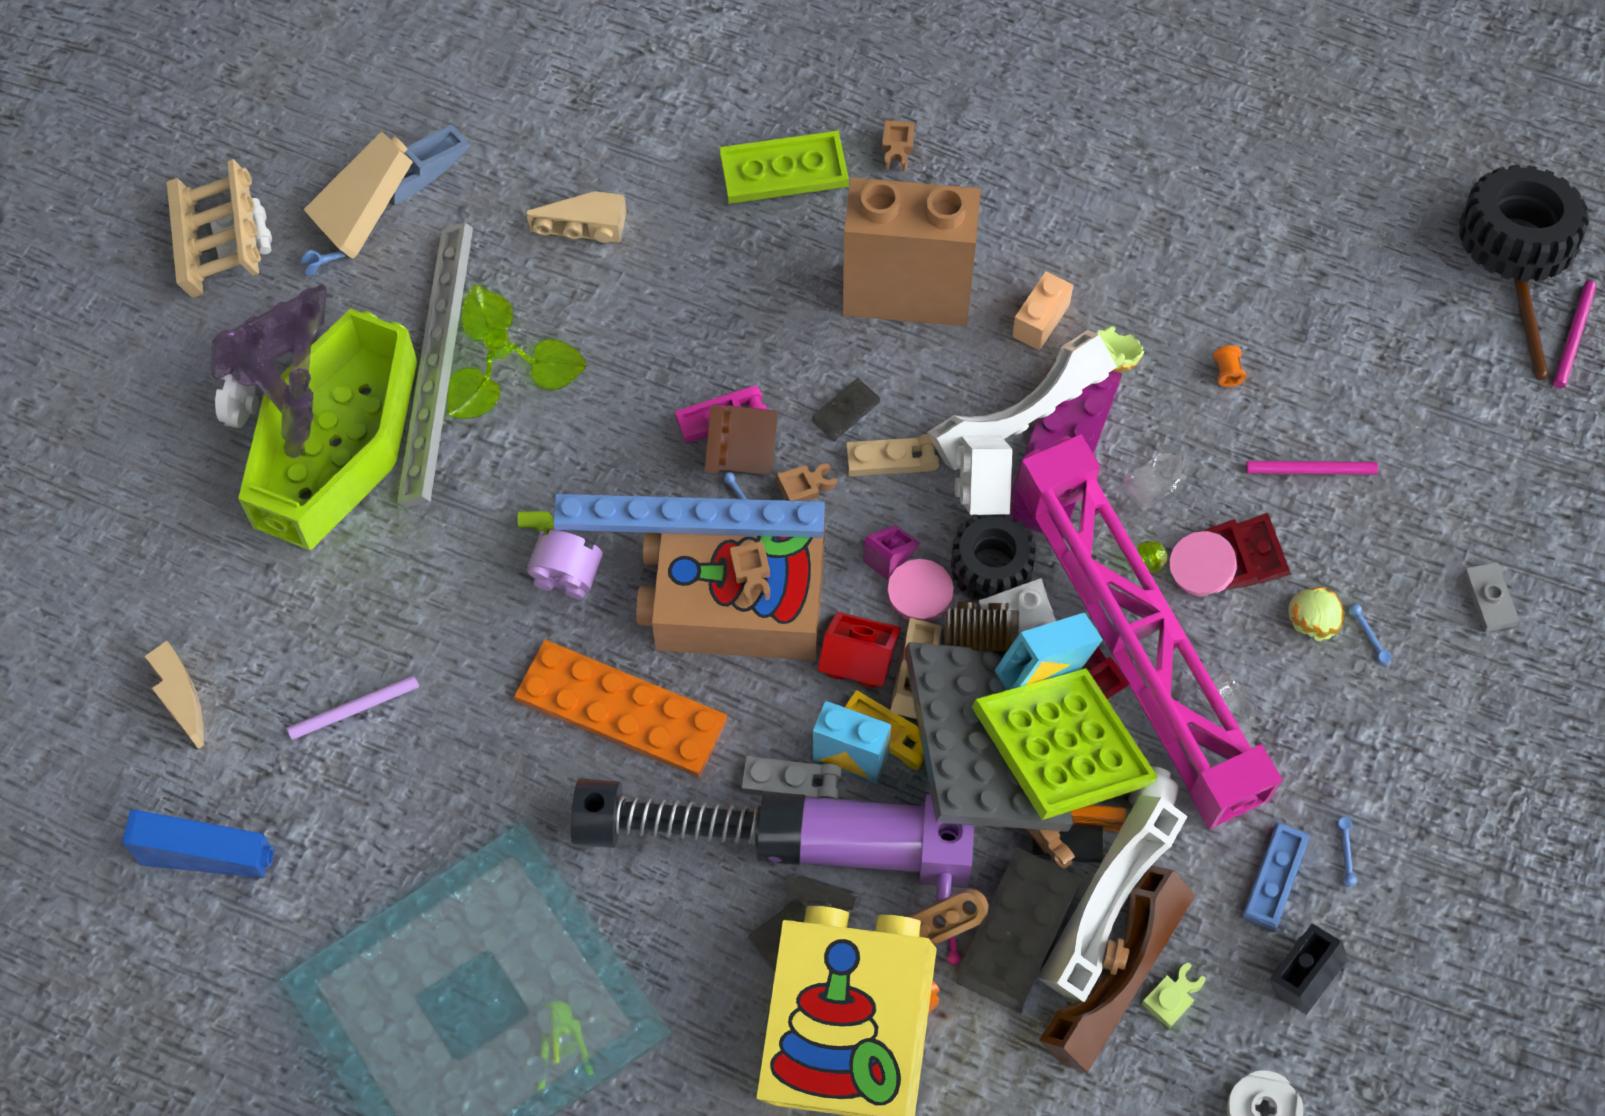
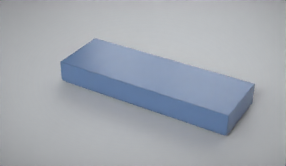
M1276 823L1241 917L1242 919L1274 932L1276 931L1308 844L1309 834L1282 823Z

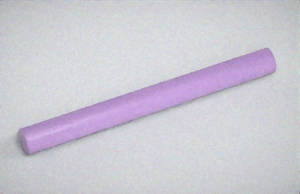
M415 675L289 726L287 731L291 740H294L419 688Z

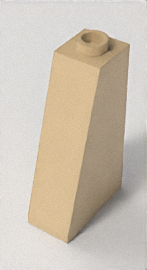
M382 131L303 209L329 239L352 259L358 255L413 163L405 154L408 148L396 136L390 139Z

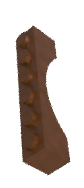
M1150 866L1130 893V909L1123 937V947L1129 949L1125 969L1118 968L1116 975L1110 974L1108 969L1100 982L1090 991L1085 1002L1077 1001L1068 1007L1057 1010L1039 1039L1062 1065L1088 1073L1196 896L1174 870Z

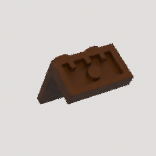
M713 404L710 408L704 472L718 473L720 470L770 475L773 469L778 412L769 409Z

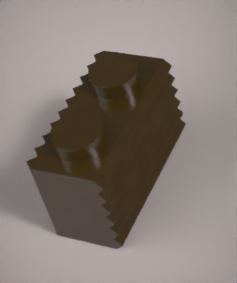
M956 602V609H946L945 645L969 647L972 650L1008 651L1019 635V610H1009V603H988L987 610L976 609L975 602Z

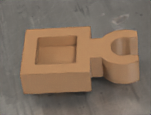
M885 120L882 152H887L884 161L885 170L890 169L892 161H899L901 163V171H906L907 154H912L915 123Z
M821 464L816 468L815 472L811 473L807 465L778 473L775 478L785 501H810L816 499L819 495V490L830 491L835 488L837 483L836 478L826 480L822 477V475L828 474L830 470L829 464Z
M763 541L731 547L730 555L737 584L746 582L744 586L746 602L748 604L752 603L751 592L756 589L764 593L765 600H769L770 587L763 578L770 577V568Z
M1026 829L1045 854H1050L1053 862L1061 871L1073 864L1072 859L1075 856L1068 846L1059 839L1060 831Z

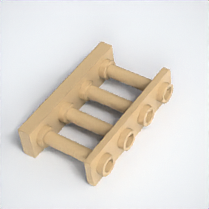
M234 159L227 161L228 177L195 189L187 188L178 178L167 181L176 283L192 298L204 294L202 281L205 280V277L242 265L252 276L259 274L258 262L261 260L255 241V236H257L258 232L252 216L255 206L249 190L252 181L247 169L242 168ZM230 189L231 202L195 214L194 205L197 204L198 200ZM233 214L235 227L198 239L197 230H199V226ZM236 240L237 253L200 265L202 251Z

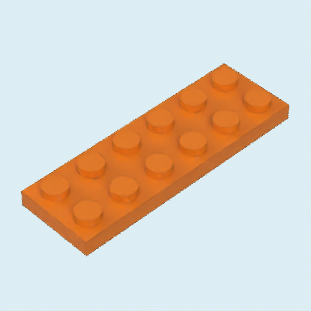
M544 640L514 696L516 702L700 778L728 721V715L548 640Z

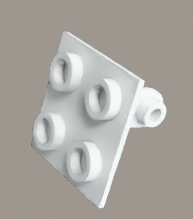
M1041 578L979 600L981 609L988 610V603H1009V610H1019V634L1020 632L1056 621Z

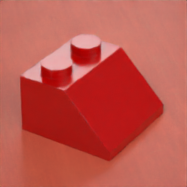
M837 611L825 633L817 671L824 672L833 679L848 678L856 680L865 687H883L889 675L901 627Z

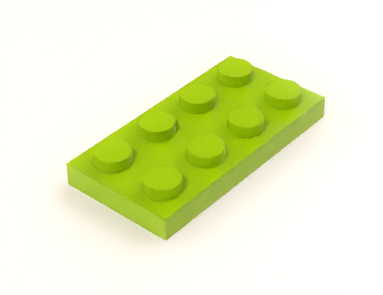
M839 130L719 147L729 204L849 187V177Z

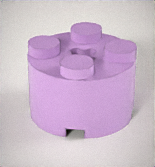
M543 530L539 533L527 566V572L535 578L534 586L545 591H552L553 587L565 590V594L571 598L583 600L585 594L590 592L603 552L596 545L593 546L592 550L585 547V539L574 534L559 530H549L548 535H545Z

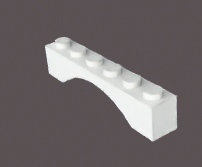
M1087 330L1060 348L1057 359L1046 378L1031 394L1019 403L1003 411L985 416L967 417L953 415L927 433L944 464L953 470H960L961 465L956 464V446L961 445V436H1001L1005 439L1011 434H1020L1036 418H1044L1053 413L1056 409L1055 406L1061 402L1077 398L1081 395L1083 388L1091 383L1096 384L1105 380L1109 376L1108 372L1115 369L1116 365L1100 334Z
M1139 796L1037 979L1064 997L1085 1002L1102 972L1106 943L1122 905L1143 874L1171 847L1187 818L1184 813L1162 797Z

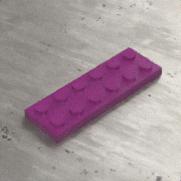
M1113 371L1108 372L1109 376L1105 380L1096 384L1091 383L1082 389L1081 395L1077 398L1061 402L1055 406L1056 409L1053 413L1044 418H1038L1024 457L1034 450L1041 449V451L1053 447L1058 440L1069 436L1073 438L1080 434L1084 437L1092 453L1095 454L1120 385L1122 374ZM1019 468L1011 489L1010 514L1008 515L1013 516V522L1016 523L1020 520L1025 524V528L1043 533L1016 489L1020 472ZM1077 501L1063 507L1070 520ZM1049 513V515H1050L1052 521L1054 522L1056 528L1058 529V531H1059L1061 537L1064 539V536H1063L1062 532L1060 531L1058 525L1056 524L1054 518L1052 517L1051 513Z

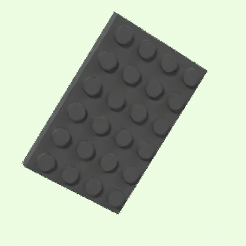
M908 642L904 651L936 823L1068 832L1073 825L1071 811L1044 820L1040 818L972 709L976 699L1007 691L994 671L1007 651L972 650L969 647Z

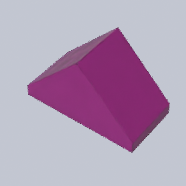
M893 525L866 537L864 541L863 562L889 581L894 570L905 563L919 548L921 543L897 525Z

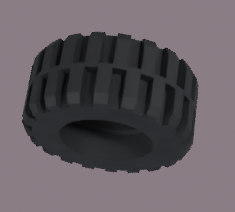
M1511 165L1508 169L1500 167L1493 170L1492 173L1489 172L1479 178V181L1472 187L1459 223V237L1463 241L1462 245L1467 254L1471 253L1472 260L1477 265H1484V269L1489 273L1493 274L1496 272L1501 275V278L1507 280L1516 278L1518 282H1528L1530 279H1534L1535 282L1543 281L1548 276L1552 278L1562 273L1563 270L1572 264L1589 224L1587 205L1584 199H1580V192L1575 187L1571 188L1569 186L1568 180L1563 177L1558 178L1554 176L1552 171L1546 169L1544 172L1537 170L1536 166L1530 165L1527 168H1521L1520 165ZM1508 218L1521 219L1538 228L1524 227L1512 222Z

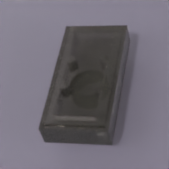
M857 377L812 416V422L835 442L880 403V397Z

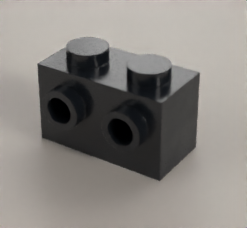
M1312 923L1306 932L1298 938L1293 949L1284 961L1277 966L1270 978L1276 996L1307 1015L1348 960L1343 942Z

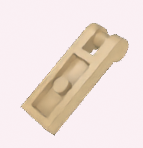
M928 434L921 435L918 438L847 442L849 477L929 472L939 468V459L934 451L936 448ZM922 452V456L920 458H913L912 453Z

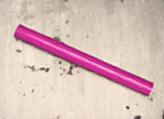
M1593 281L1584 282L1553 381V385L1557 388L1566 387L1597 284Z
M1246 461V473L1377 475L1378 463L1352 461Z

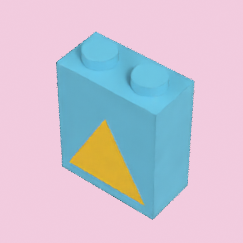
M1085 613L1020 632L994 671L1006 690L1081 670L1101 643L1102 638Z
M825 701L813 729V762L822 765H839L842 768V772L877 785L889 756L891 724Z

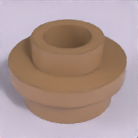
M1118 938L1117 942L1108 940L1104 953L1102 968L1109 969L1110 974L1116 975L1118 968L1124 970L1127 963L1129 949L1123 947V939Z

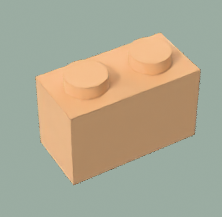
M1045 271L1015 316L1012 337L1040 351L1070 305L1073 284Z

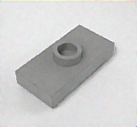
M1498 562L1466 568L1463 574L1484 632L1517 626L1520 621Z

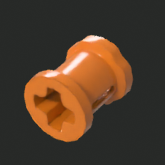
M1223 346L1213 352V359L1218 363L1219 369L1218 384L1222 387L1238 386L1247 378L1245 371L1241 368L1240 358L1242 352L1238 346Z

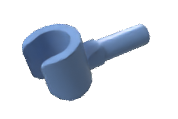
M309 250L304 254L300 264L308 263L309 265L304 273L306 275H314L321 264L343 258L345 253L339 250L320 255L315 251Z

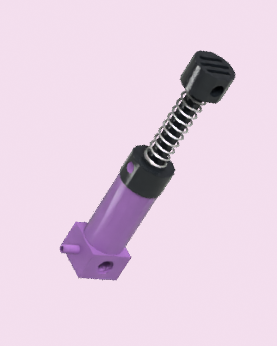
M579 778L574 790L571 812V842L573 845L615 848L621 829H625L627 835L630 830H637L640 836L643 835V831L653 832L654 837L657 835V832L666 833L667 838L670 837L671 833L680 834L681 839L684 838V834L693 835L694 840H697L698 835L707 836L708 841L712 837H721L722 843L725 841V838H734L736 844L739 842V839H748L749 845L753 844L755 847H758V862L800 865L802 863L919 873V884L937 886V902L951 896V887L968 888L972 868L974 825L936 823L930 794H926L925 806L807 797L804 794L764 791L761 805L756 807L754 812H750L747 806L742 811H738L733 805L728 810L722 809L720 804L713 809L704 803L700 808L695 807L692 801L688 806H682L679 801L675 802L674 805H668L665 799L660 804H655L651 798L647 803H641L638 797L633 802H628L626 797H622V783L620 781Z

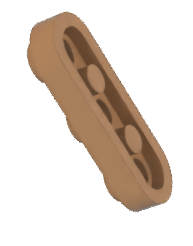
M964 889L906 917L921 921L919 937L929 938L933 945H936L979 925L987 915L988 902L981 892L975 889ZM966 901L973 902L976 910L968 909ZM935 916H942L946 924H939Z

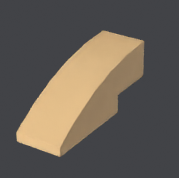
M909 618L893 690L891 713L917 719L904 650L908 642L939 645L941 625Z
M165 641L145 656L152 669L162 680L152 689L168 712L199 749L204 746V725L197 692L178 655L169 642Z

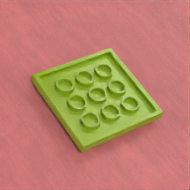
M1087 668L978 698L972 705V709L1042 820L1148 787L1158 778Z

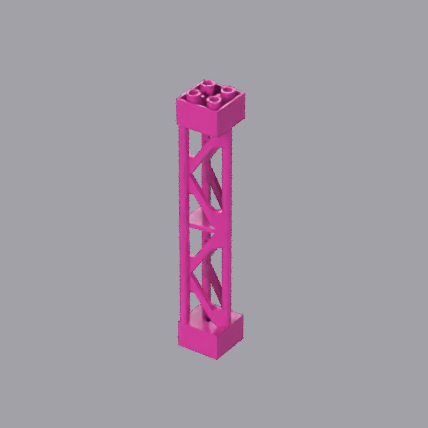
M1082 434L1073 438L1069 436L1058 440L1053 447L1041 451V449L1034 450L1024 457L1016 489L1034 520L1036 519L1121 672L1129 681V686L1188 788L1193 803L1210 830L1269 802L1283 779L1263 745L1251 748L1096 481L1100 465ZM1082 499L1079 533H1077L1063 507ZM1049 513H1051L1052 517L1054 518V520H1055L1056 524L1058 525L1060 531L1062 532V534H1063L1065 540L1067 541L1069 547L1071 548V551H1069V549H1068L1067 545L1065 544L1063 538L1061 537V535H1060L1058 529L1056 528L1054 522L1052 521V519H1051ZM1098 513L1101 514L1143 589L1091 558L1094 517ZM1108 584L1117 587L1118 589L1122 590L1123 592L1127 593L1133 598L1113 589L1112 587L1108 586ZM1098 601H1101L1116 628V632ZM1120 607L1143 619L1129 624ZM1159 630L1155 669L1139 640ZM1125 647H1127V649L1129 650L1131 656L1133 657L1136 665L1138 666L1140 672L1142 673L1149 687L1145 685L1142 677L1140 676L1138 670L1136 669L1134 663L1128 655ZM1178 648L1224 729L1171 698L1174 649ZM1178 739L1180 740L1182 746L1184 747L1186 753L1188 754L1190 760L1196 768L1199 776H1197L1189 760L1187 759L1184 751L1182 750L1180 744L1177 741ZM1199 745L1227 759V761L1211 768Z

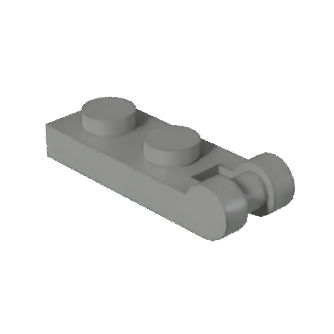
M746 756L742 793L763 795V792L767 791L838 799L839 790L836 789V783L841 778L842 768L836 764L818 765ZM813 779L823 780L822 786L812 787Z

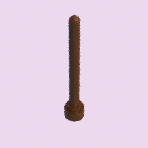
M1513 278L1535 377L1538 380H1544L1548 376V370L1528 282H1518V279Z

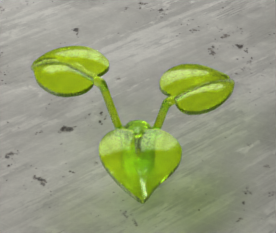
M474 284L464 303L462 323L465 332L470 338L475 341L484 342L488 352L486 355V372L483 375L479 369L467 367L454 373L449 380L447 412L454 418L471 419L491 411L498 403L501 393L498 383L489 379L492 373L493 360L505 359L511 352H515L526 362L534 364L531 368L532 379L538 386L547 390H558L566 387L586 369L587 364L583 356L575 348L563 341L553 339L544 340L535 346V358L528 356L518 348L517 344L511 343L507 333L514 318V312L510 303L501 295Z

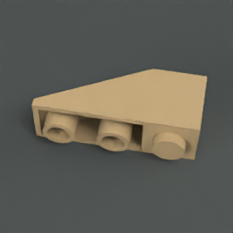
M593 191L528 210L526 215L530 232L540 235L552 234L566 236L571 239L585 238L602 243H620L627 211L624 195Z

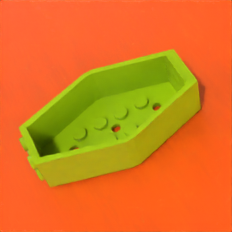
M350 308L269 385L263 395L238 497L253 529L311 551L392 470L399 453L418 364L408 329L397 322L389 323L378 319L370 312H359ZM370 387L372 389L367 395L360 393L363 388ZM334 439L342 440L339 446L334 447L330 445ZM305 491L312 493L308 499L300 498L301 493Z

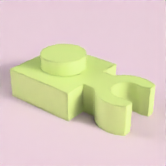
M1186 963L1180 968L1176 982L1166 976L1143 1000L1142 1005L1168 1029L1193 1004L1194 999L1188 993L1199 991L1206 980L1203 975L1196 982H1190L1186 979L1185 974L1188 973L1192 966L1190 963Z

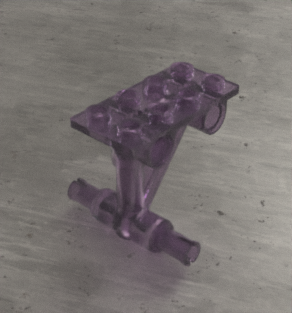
M323 284L313 289H305L299 296L287 302L276 304L271 310L260 316L248 318L242 325L230 331H222L212 340L211 376L215 380H219L231 374L242 385H259L282 413L281 435L285 439L284 452L291 458H298L299 453L301 455L304 454L305 441L309 439L311 423L315 417L312 412L313 392L309 388L311 381L309 365L311 345L318 340L319 327L324 324L327 288ZM290 351L293 353L292 371L289 373L288 385L274 368L275 364L272 360Z

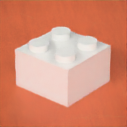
M961 436V445L956 446V464L961 465L960 478H955V496L960 497L961 505H964L970 515L1010 514L1012 448L1001 436Z

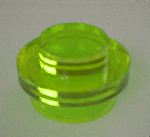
M1144 541L1138 545L1137 551L1149 572L1156 573L1160 571L1167 562V553L1164 547L1157 541Z

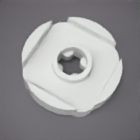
M230 363L225 367L220 379L225 380L223 390L217 389L216 415L219 422H224L225 426L242 428L249 415L256 414L259 408V397L255 395L257 369L245 364Z
M1255 1071L1242 1078L1231 1090L1227 1101L1228 1116H1260V1112L1256 1111L1255 1105H1260L1262 1100L1269 1101V1107L1275 1110L1274 1114H1269L1268 1116H1303V1103L1299 1093L1296 1094L1294 1088L1289 1085L1290 1082L1284 1076L1272 1071Z

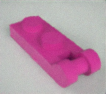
M752 386L675 411V418L685 444L708 437L710 408L713 404L731 406L746 404L750 408L767 409L766 405H762V394L759 387Z

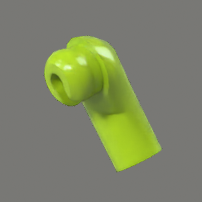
M547 511L518 512L519 528H536L539 533L544 530L545 535H548L549 530H555L553 524L554 517Z

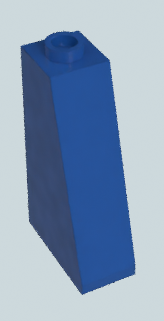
M130 809L122 844L141 866L264 878L266 867L271 866L274 856L273 847L262 833Z

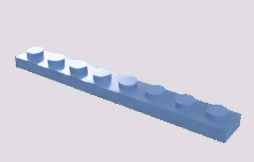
M556 494L553 524L555 530L824 538L825 502Z

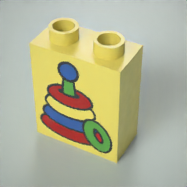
M806 906L804 922L783 920L756 1099L773 1106L844 1116H915L937 948L929 938L919 937L921 921L896 915H878L876 930L868 931L847 928L849 912L824 906Z

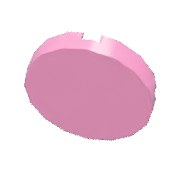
M1208 531L1193 532L1182 538L1173 548L1169 559L1170 572L1177 586L1187 594L1199 597L1224 590L1232 582L1237 570L1235 552L1229 541L1219 534Z
M915 559L906 561L894 570L889 578L887 596L892 609L902 615L903 619L909 621V618L932 622L940 618L946 609H949L951 606L954 586L951 576L943 566L932 560Z

